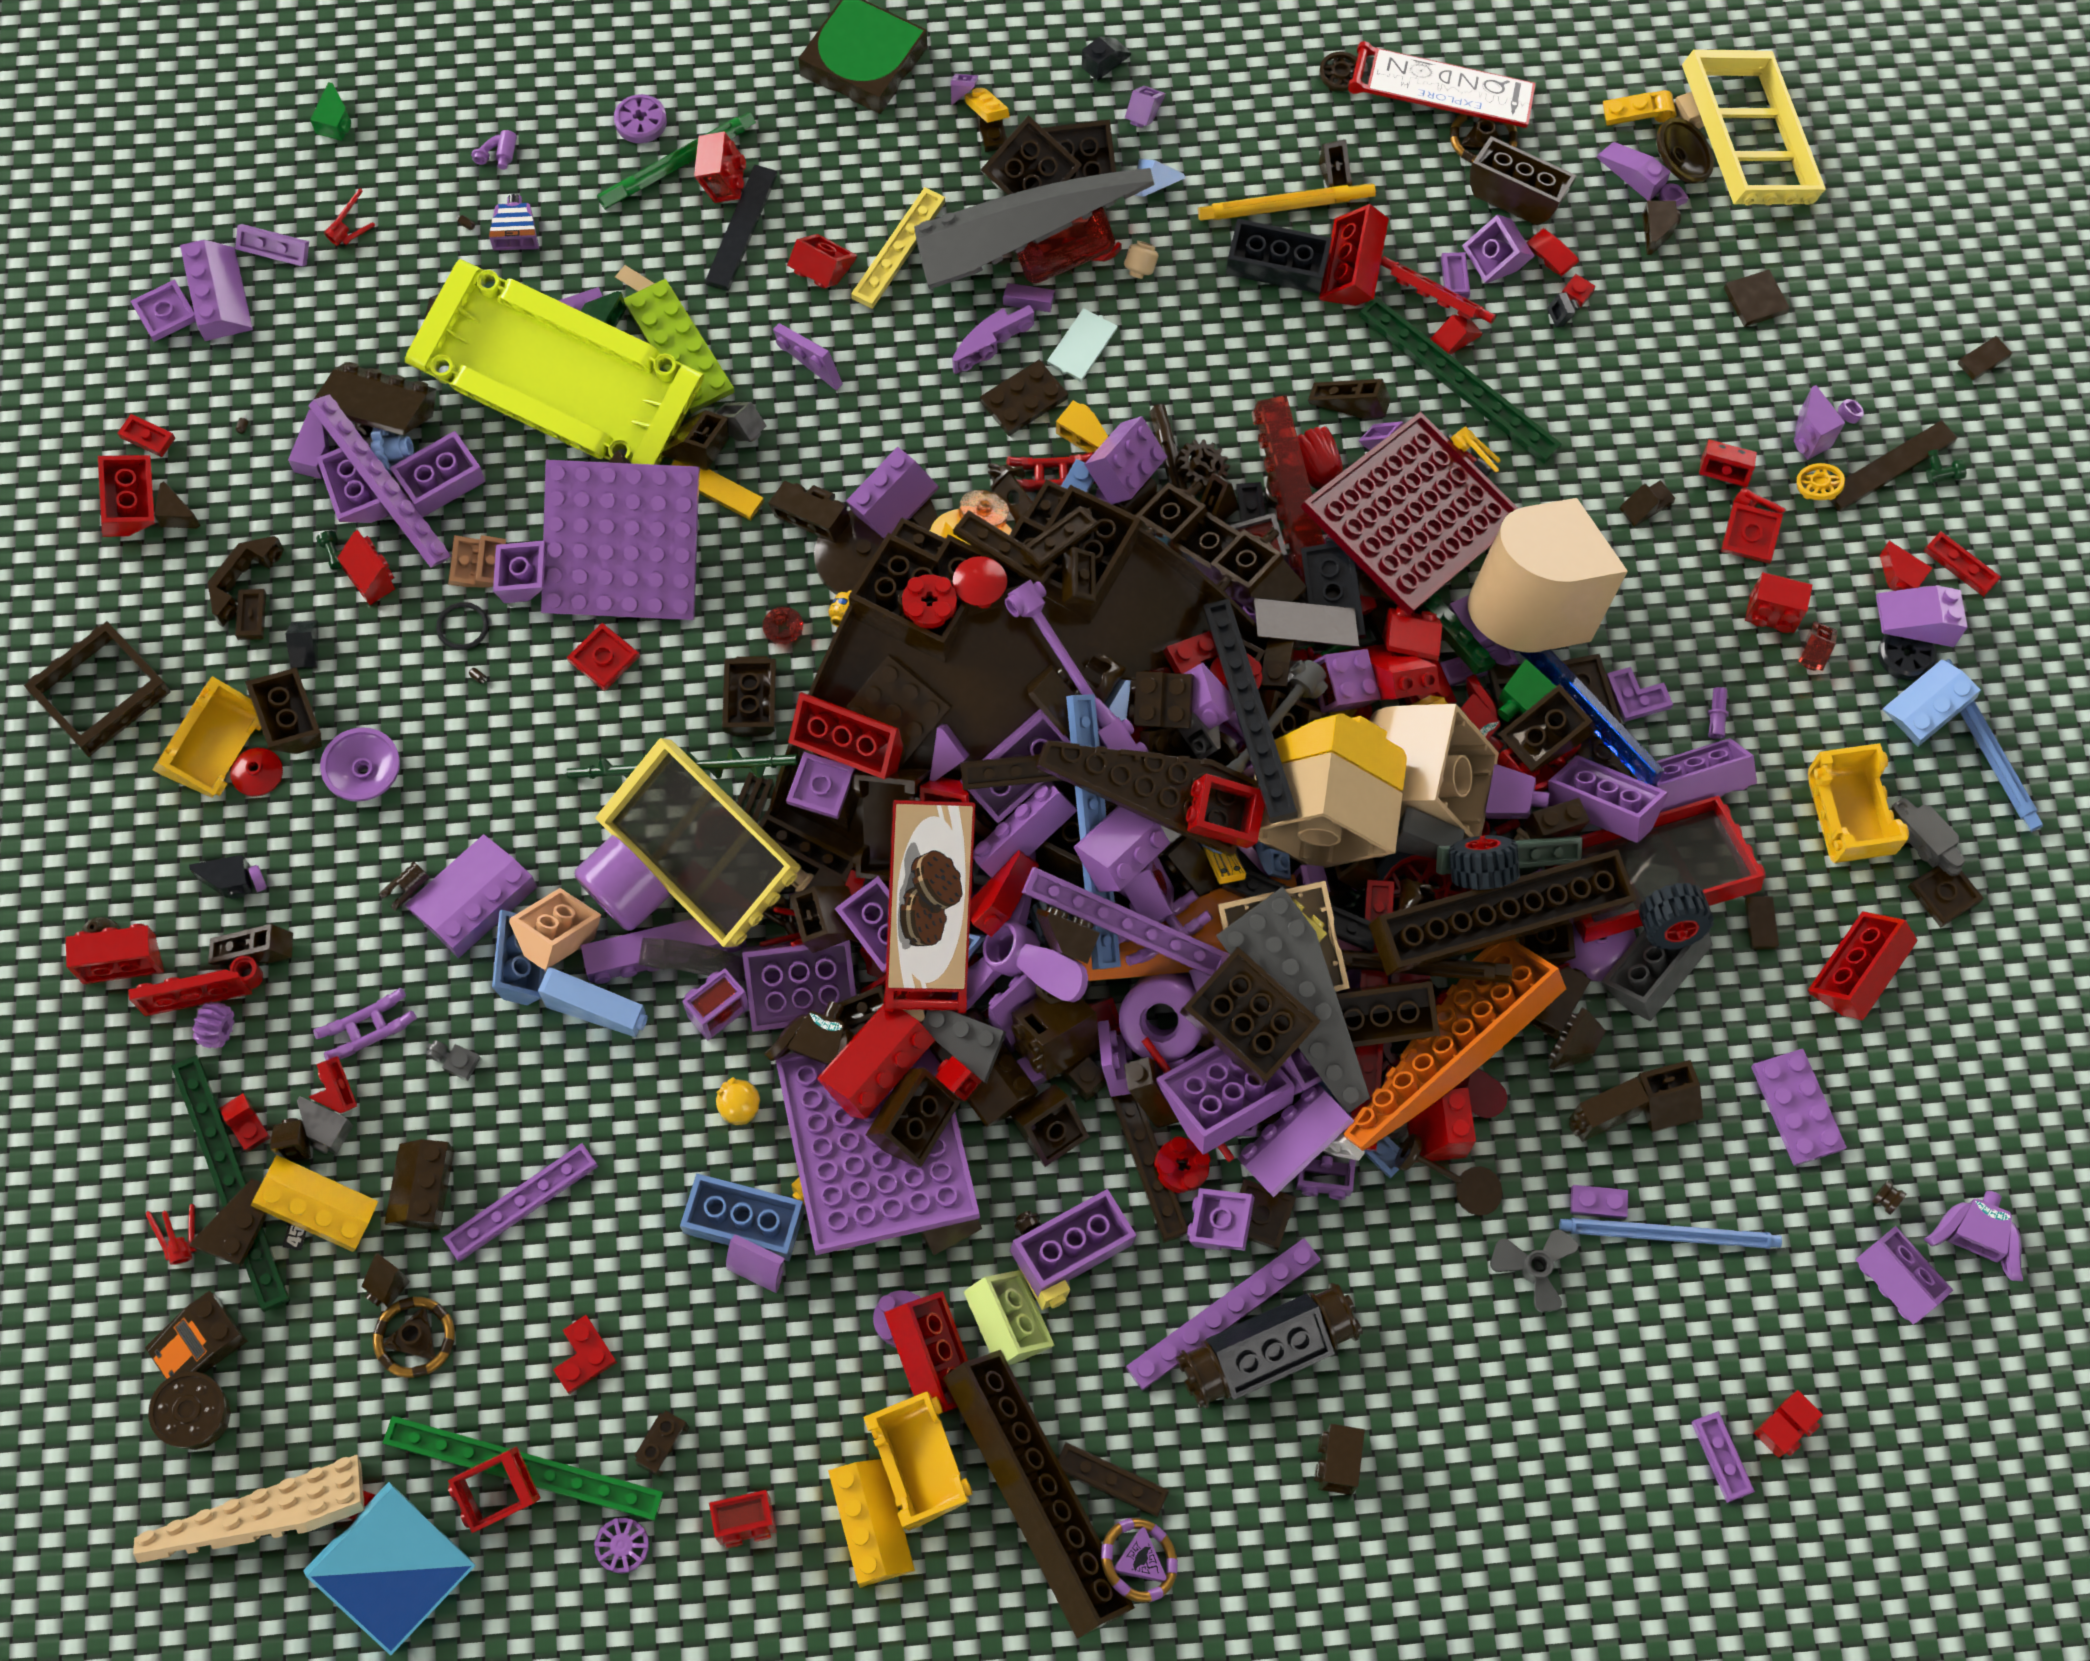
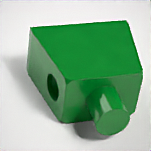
M1526 659L1501 692L1499 700L1504 705L1498 710L1499 716L1506 722H1509L1515 715L1519 718L1552 691L1556 685Z

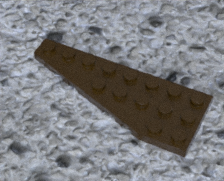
M1050 740L1044 743L1035 768L1229 857L1235 854L1236 845L1187 831L1189 822H1186V814L1189 807L1192 806L1194 797L1191 796L1192 785L1195 780L1203 775L1210 774L1258 789L1257 780L1211 759L1199 760L1190 759L1185 756L1173 757L1152 752L1107 749V747L1101 746L1088 747L1075 743ZM1210 788L1204 821L1240 831L1246 798Z

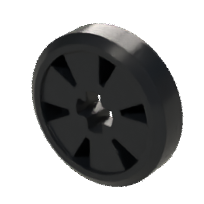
M1888 634L1884 635L1878 646V658L1882 667L1892 676L1903 680L1920 678L1932 668L1937 655L1934 643ZM1905 649L1910 650L1909 657L1904 655Z

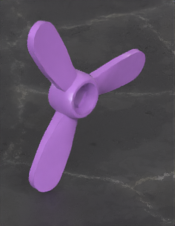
M1035 851L1029 855L1034 861H1036ZM1023 894L1010 919L992 937L986 936L983 944L984 956L968 968L967 1010L1001 974L1011 977L1026 974L1040 988L1063 1001L1076 1002L1085 994L1088 986V974L1083 964L1055 950L1040 947L1036 933L1026 926L1032 897ZM1012 943H1013L1012 949H1011L1010 953L1008 954L1009 949H1010V946H1011ZM952 992L951 998L947 1000H957L958 992Z

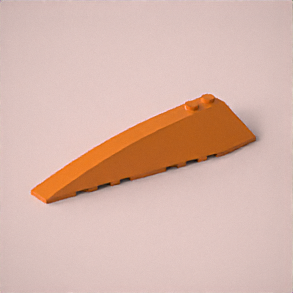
M1515 940L1484 949L1472 961L1512 964L1511 983L1460 979L1456 985L1452 984L1446 992L1448 996L1442 1005L1436 1006L1440 1036L1411 1040L1401 1054V1061L1397 1067L1390 1069L1386 1075V1082L1381 1089L1377 1088L1371 1095L1372 1101L1367 1107L1361 1109L1354 1122L1343 1134L1344 1137L1364 1151L1452 1090L1498 1052L1566 990L1559 968Z

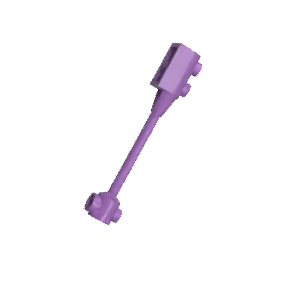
M1030 579L1008 593L1009 597L1005 599L1008 611L1014 617L1020 615L1022 617H1032L1082 695L1094 694L1041 612L1045 604L1043 597L1046 596L1044 586L1040 582L1033 584ZM1095 696L1099 745L1107 747V749L1148 752L1147 747L1142 742L1136 744L1130 736L1134 733V728L1130 721L1127 719L1121 721Z

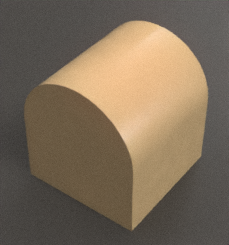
M1577 498L1522 507L1512 511L1503 520L1469 593L1467 608L1473 623L1486 637L1511 650L1541 652L1591 642L1628 571Z
M1457 704L1391 706L1375 711L1369 721L1386 730V739L1401 747L1407 756L1403 791H1400L1403 793L1400 819L1406 807H1409L1464 829L1463 839L1481 836L1494 764H1497L1499 752Z

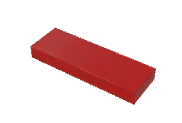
M1942 531L1924 549L1926 554L1983 597L2001 578L2000 575Z

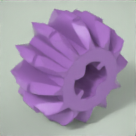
M205 1003L202 1009L198 1010L197 1018L194 1019L195 1025L192 1027L194 1031L193 1039L203 1047L216 1049L223 1047L225 1041L229 1040L230 1033L233 1032L232 1026L235 1023V1020H233L234 1012L231 1011L230 1007L222 1003Z

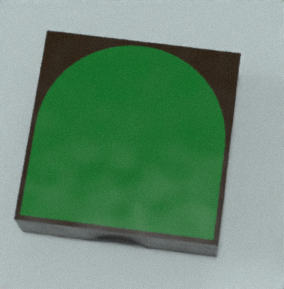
M840 0L798 58L800 76L829 90L842 93L852 101L881 114L897 92L902 79L913 69L928 48L927 29L866 0Z

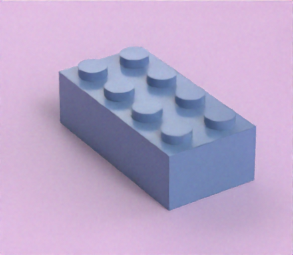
M696 1173L680 1227L683 1234L728 1246L736 1234L790 1262L805 1207L801 1200Z

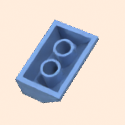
M500 910L492 988L503 1000L529 1005L541 999L538 990L545 976V970L523 955L509 923L510 918L518 913Z

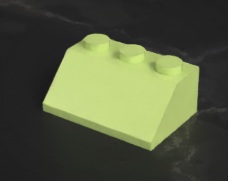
M1021 1270L986 1276L963 1291L990 1353L1001 1350L1008 1365L1016 1364L1055 1346Z

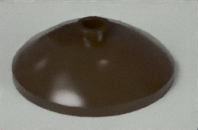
M1670 118L1662 123L1657 132V148L1661 160L1667 169L1678 179L1692 184H1698L1708 179L1713 171L1714 159L1710 145L1701 131L1692 123L1682 118Z

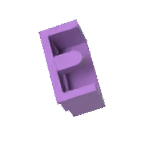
M1322 1156L1321 1160L1314 1159L1297 1175L1296 1190H1302V1194L1305 1196H1318L1319 1192L1329 1194L1331 1199L1344 1200L1346 1196H1351L1353 1192L1356 1160L1350 1159L1347 1164L1333 1162V1157ZM1311 1172L1343 1176L1345 1181L1344 1185L1304 1181V1173Z

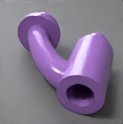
M509 130L501 131L500 135L490 138L479 149H474L471 154L472 160L480 165L486 164L490 157L488 152L498 146L496 152L498 168L502 170L507 169L508 164L513 159L517 135Z

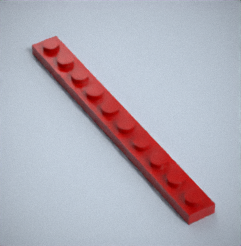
M1367 880L1366 920L1372 922L1381 915L1393 912L1395 882ZM1375 944L1374 949H1373L1372 952L1378 953V950H1377V947H1376V944ZM1361 970L1360 988L1388 984L1386 972ZM1384 1043L1356 1047L1355 1053L1370 1098L1351 1111V1118L1353 1120L1363 1107H1367L1372 1101L1371 1095L1377 1088L1381 1089ZM1377 1142L1365 1150L1377 1151Z

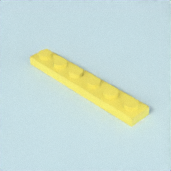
M924 187L851 293L853 300L871 309L874 308L917 245L914 226L919 225L923 221L934 220L945 204L944 196Z

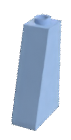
M548 967L538 990L548 1009L633 1037L637 1036L639 1030L642 1031L647 1022L648 1016L645 1015L646 1012L642 1004L551 967Z

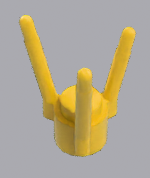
M1466 426L1450 438L1453 444L1458 449H1462L1463 452L1472 447L1494 472L1497 473L1499 471L1490 458L1496 463H1500V458Z

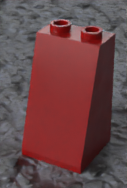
M1385 644L1339 651L1341 653L1368 649L1381 697L1380 700L1399 699L1440 692L1437 665L1416 656L1388 651Z

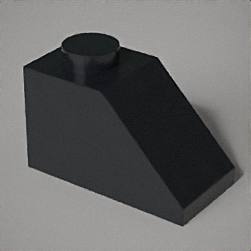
M1098 37L1082 49L1081 67L1098 81L1130 57L1131 52L1116 38Z
M243 855L189 865L190 871L199 881L225 898L238 899L244 897L245 894L252 893L251 877L247 869L249 868V863Z

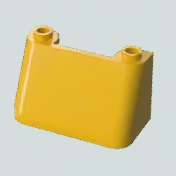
M212 676L200 692L152 770L211 798L215 794L220 796L228 784L224 781L226 774L246 741L255 729L261 730L251 699Z
M928 1391L863 1417L868 1431H871L874 1439H876L873 1441L875 1446L878 1447L893 1489L896 1506L902 1509L897 1513L902 1527L908 1531L970 1502L968 1496L973 1494L968 1479H962L939 1417V1414L943 1413L937 1396L932 1398Z

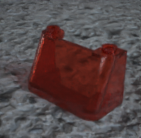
M1103 206L1092 211L1093 216L1085 220L1082 217L1071 221L1073 226L1039 243L1031 241L1025 247V250L1015 253L1027 280L1031 283L1043 282L1110 252L1114 248L1115 238Z

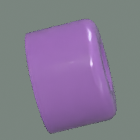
M614 835L610 836L575 869V878L618 925L628 931L634 930L670 897L667 889L648 867Z
M1189 973L1142 976L1125 996L1119 1011V1027L1126 1044L1140 1057L1153 1059L1141 1042L1146 1037L1151 1040L1166 1062H1172L1189 1054L1204 1035L1180 1013L1181 1009L1196 993ZM1155 1004H1167L1177 1013L1178 1025L1171 1029L1161 1030L1148 1022L1146 1013Z

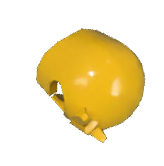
M732 1077L727 1082H724L716 1092L717 1110L726 1122L733 1125H745L751 1122L758 1114L760 1104L759 1092L748 1081L736 1080Z

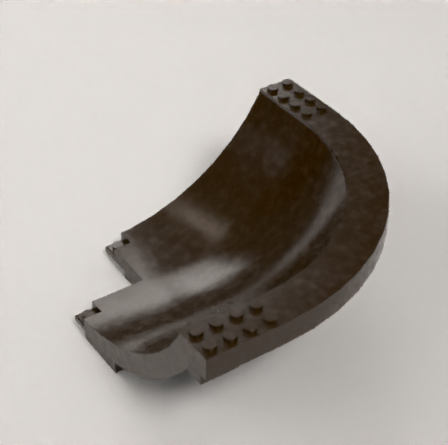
M1046 479L1026 514L1020 516L1010 536L1026 545L1079 506L1099 523L1095 531L1072 546L1095 553L1096 602H1062L1063 554L1052 561L1057 564V570L1044 586L1046 596L1043 597L1045 604L1041 612L1080 673H1082L1095 654H1105L1113 661L1126 667L1125 673L1120 678L1123 680L1131 681L1132 677L1136 678V672L1175 674L1163 650L1166 646L1210 631L1203 605L1225 599L1230 600L1246 653L1255 658L1263 669L1268 638L1257 637L1255 621L1220 587L1164 542L1141 528V518L1072 485L1066 489ZM903 517L892 534L888 533L848 596L849 606L822 660L808 695L846 708L885 658L892 654L952 705L901 768L898 766V769L931 770L937 728L942 723L949 726L969 753V756L963 762L982 760L1040 709L1028 695L1027 684L1051 664L1056 669L1061 667L1068 676L1069 674L1032 617H1022L1021 615L1014 617L1008 611L1005 605V599L1009 597L1008 593L1028 580L1001 563L999 564L1006 572L1007 586L1004 594L992 603L990 607L980 608L968 604L956 594L957 608L952 618L950 616L945 621V624L940 627L922 628L914 624V621L909 617L907 618L903 611L902 595L911 578L922 575H937L948 578L953 587L954 572L963 561L977 556L991 557L949 534L944 538ZM929 596L922 601L926 602L927 606H932V603L937 600ZM1214 660L1204 663L1209 670ZM1070 677L1068 683L1072 686L1073 689L1077 688V686ZM1130 689L1127 720L1133 726L1134 721L1129 718V708L1131 704H1135V694H1132ZM1069 731L1067 734H1065V736H1066L1069 740H1070V731ZM790 743L785 755L799 754L800 761L804 752L827 758ZM960 764L942 777L960 780L962 778ZM799 765L781 766L769 808L758 825L781 848L791 855L803 871L815 876L822 866L843 879L846 884L850 871H856V868L853 867L854 854L864 846L863 798L857 797L850 785L838 819L789 805L786 799ZM1064 780L1052 781L1077 809L1075 785ZM967 790L969 802L975 804V810H978L981 814L983 812L989 814ZM1034 791L1028 798H1026L1021 804H1023L1027 799H1029V798L1035 793V791ZM1016 808L1010 814H1008L1001 822L997 823L995 821L996 827L1000 823L1004 822L1012 813H1014ZM1077 812L1044 841L1035 852L1036 862L1039 865L1038 869L1084 888L1082 861L1074 849V846L1080 841ZM753 836L756 847L772 854ZM865 879L862 888L873 879ZM883 881V883L889 889L890 881ZM1032 898L1030 909L1039 900ZM970 920V927H976Z

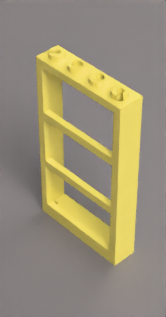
M1693 50L1682 64L1733 204H1814L1826 188L1773 51ZM1707 75L1759 76L1771 108H1719ZM1723 118H1775L1787 151H1735ZM1739 161H1791L1800 185H1748Z

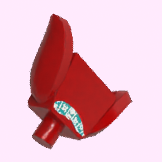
M1472 674L1466 678V689L1469 699L1460 709L1499 752L1505 744L1493 735L1501 725L1497 705L1480 683L1477 676Z

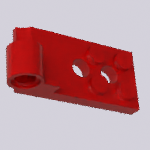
M239 956L231 963L230 971L225 969L182 979L172 977L158 984H139L137 988L128 990L129 1000L144 1016H150L205 1003L251 995L252 989L261 984L263 971L252 957ZM252 968L248 976H241L244 970Z

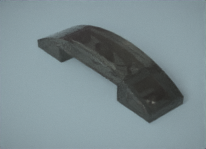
M659 938L642 939L638 965L662 970L668 967L706 976L726 968L740 986L743 985L745 971L743 958L690 942Z

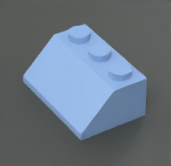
M1942 659L1882 710L1919 747L1973 702L1981 690L1963 671Z

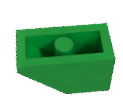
M328 82L310 121L315 134L342 141L345 134L350 131L351 119L333 83Z

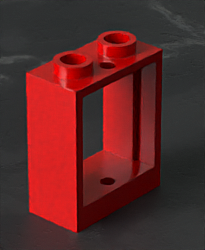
M1205 774L1194 781L1191 789V796H1194L1193 802L1186 814V822H1189L1188 832L1247 849L1258 843L1264 811V802L1260 789L1210 774ZM1210 788L1246 798L1240 831L1204 821Z
M517 1446L448 1480L450 1496L455 1502H458L462 1511L460 1513L461 1520L466 1528H470L471 1533L528 1507L541 1499ZM502 1462L520 1501L483 1518L465 1479Z

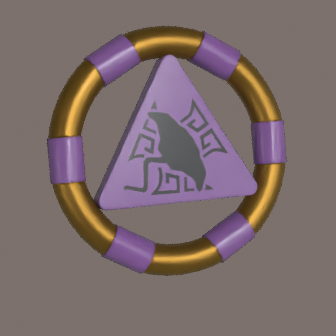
M1128 1518L1117 1522L1108 1531L1102 1544L1101 1561L1104 1573L1112 1587L1123 1597L1136 1602H1153L1168 1593L1177 1576L1178 1560L1175 1548L1167 1534L1156 1524L1141 1518ZM1139 1529L1116 1565L1113 1566V1545L1116 1538L1129 1530ZM1148 1533L1160 1542L1167 1558L1166 1575ZM1117 1573L1162 1583L1148 1591H1137L1119 1578Z

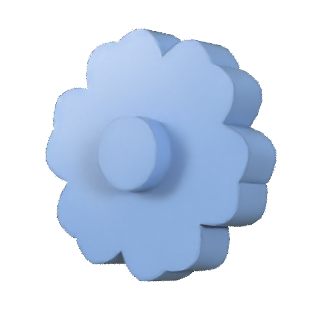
M373 427L371 432L373 441L371 442V450L383 463L389 474L392 475L391 466L413 455V443L409 436H395L393 432Z

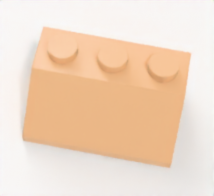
M559 888L511 917L509 923L524 957L546 971L548 967L554 966L580 949L581 945L588 944L595 939L601 914Z

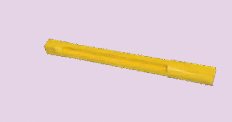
M1370 183L1349 187L1344 185L1213 203L1211 206L1198 207V217L1201 221L1209 219L1221 220L1349 202L1353 199L1375 197V184Z

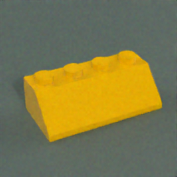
M276 1155L251 1206L354 1252L369 1224L378 1201Z
M882 1459L854 1462L828 1470L859 1588L914 1572L915 1569L904 1528L897 1514L899 1510L895 1503V1495Z

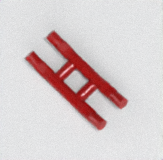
M1094 452L1083 455H1071L1069 457L1033 459L1032 457L1018 458L1008 456L1006 465L1008 464L1011 467L1023 466L1024 470H1033L1034 468L1035 480L1016 479L1024 491L1033 492L1034 490H1040L1046 481L1044 468L1059 467L1060 479H1052L1050 481L1061 486L1069 473V467H1072L1075 460L1078 459L1086 463Z

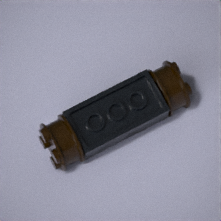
M1330 1283L1328 1285L1329 1289L1316 1295L1312 1292L1304 1294L1206 1338V1340L1201 1341V1346L1187 1353L1181 1350L1179 1352L1180 1355L1176 1356V1361L1180 1370L1185 1372L1188 1378L1184 1380L1190 1396H1194L1199 1408L1207 1409L1209 1408V1403L1224 1396L1226 1399L1232 1398L1235 1400L1334 1355L1338 1344L1349 1339L1357 1341L1359 1336L1363 1334L1360 1323L1356 1318L1354 1319L1352 1314L1355 1307L1350 1296H1344L1338 1284Z

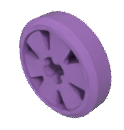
M638 94L627 97L618 104L614 112L617 132L625 140L633 143H647L655 140L664 132L667 125L664 106L658 99L649 95ZM638 117H642L644 120L639 121Z

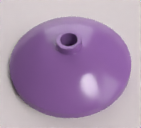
M365 727L353 728L337 735L325 748L320 762L321 775L329 790L342 799L356 802L376 798L387 791L396 780L400 768V756L393 741L383 732ZM368 769L367 773L360 774L361 770Z
M1615 910L1594 916L1592 919L1594 922L1621 914ZM1572 923L1576 958L1566 961L1564 964L1569 963L1572 969L1577 968L1583 971L1591 981H1602L1637 939L1634 929L1607 936L1605 940L1597 939L1583 943L1575 925Z

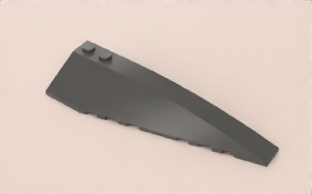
M1151 169L1127 170L1052 183L1006 195L954 213H947L931 221L921 222L919 225L914 226L929 289L974 275L983 270V265L991 261L993 264H996L1003 260V255L1011 251L1019 253L1025 250V247L1031 241L1039 243L1073 226L1071 221L1082 217L1085 220L1093 216L1092 211L1102 206L1107 209L1115 205L1114 203L1118 198L1123 196V198L1127 199L1155 185Z

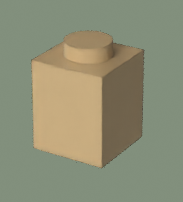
M1692 91L1677 96L1674 102L1675 118L1685 119L1698 129H1701L1704 123Z

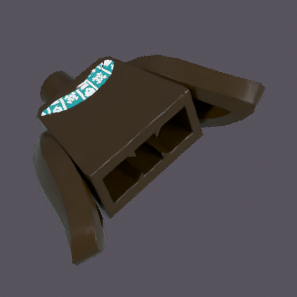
M829 1001L824 1015L811 1010L808 1014L795 1018L788 1024L764 1055L770 1061H774L793 1051L794 1053L829 1065L854 1037L850 1027L846 1023L839 1021L844 1006Z

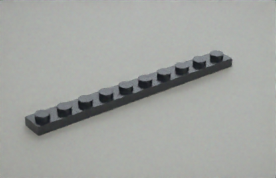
M1225 599L1203 605L1204 613L1270 824L1297 818V810L1230 600Z

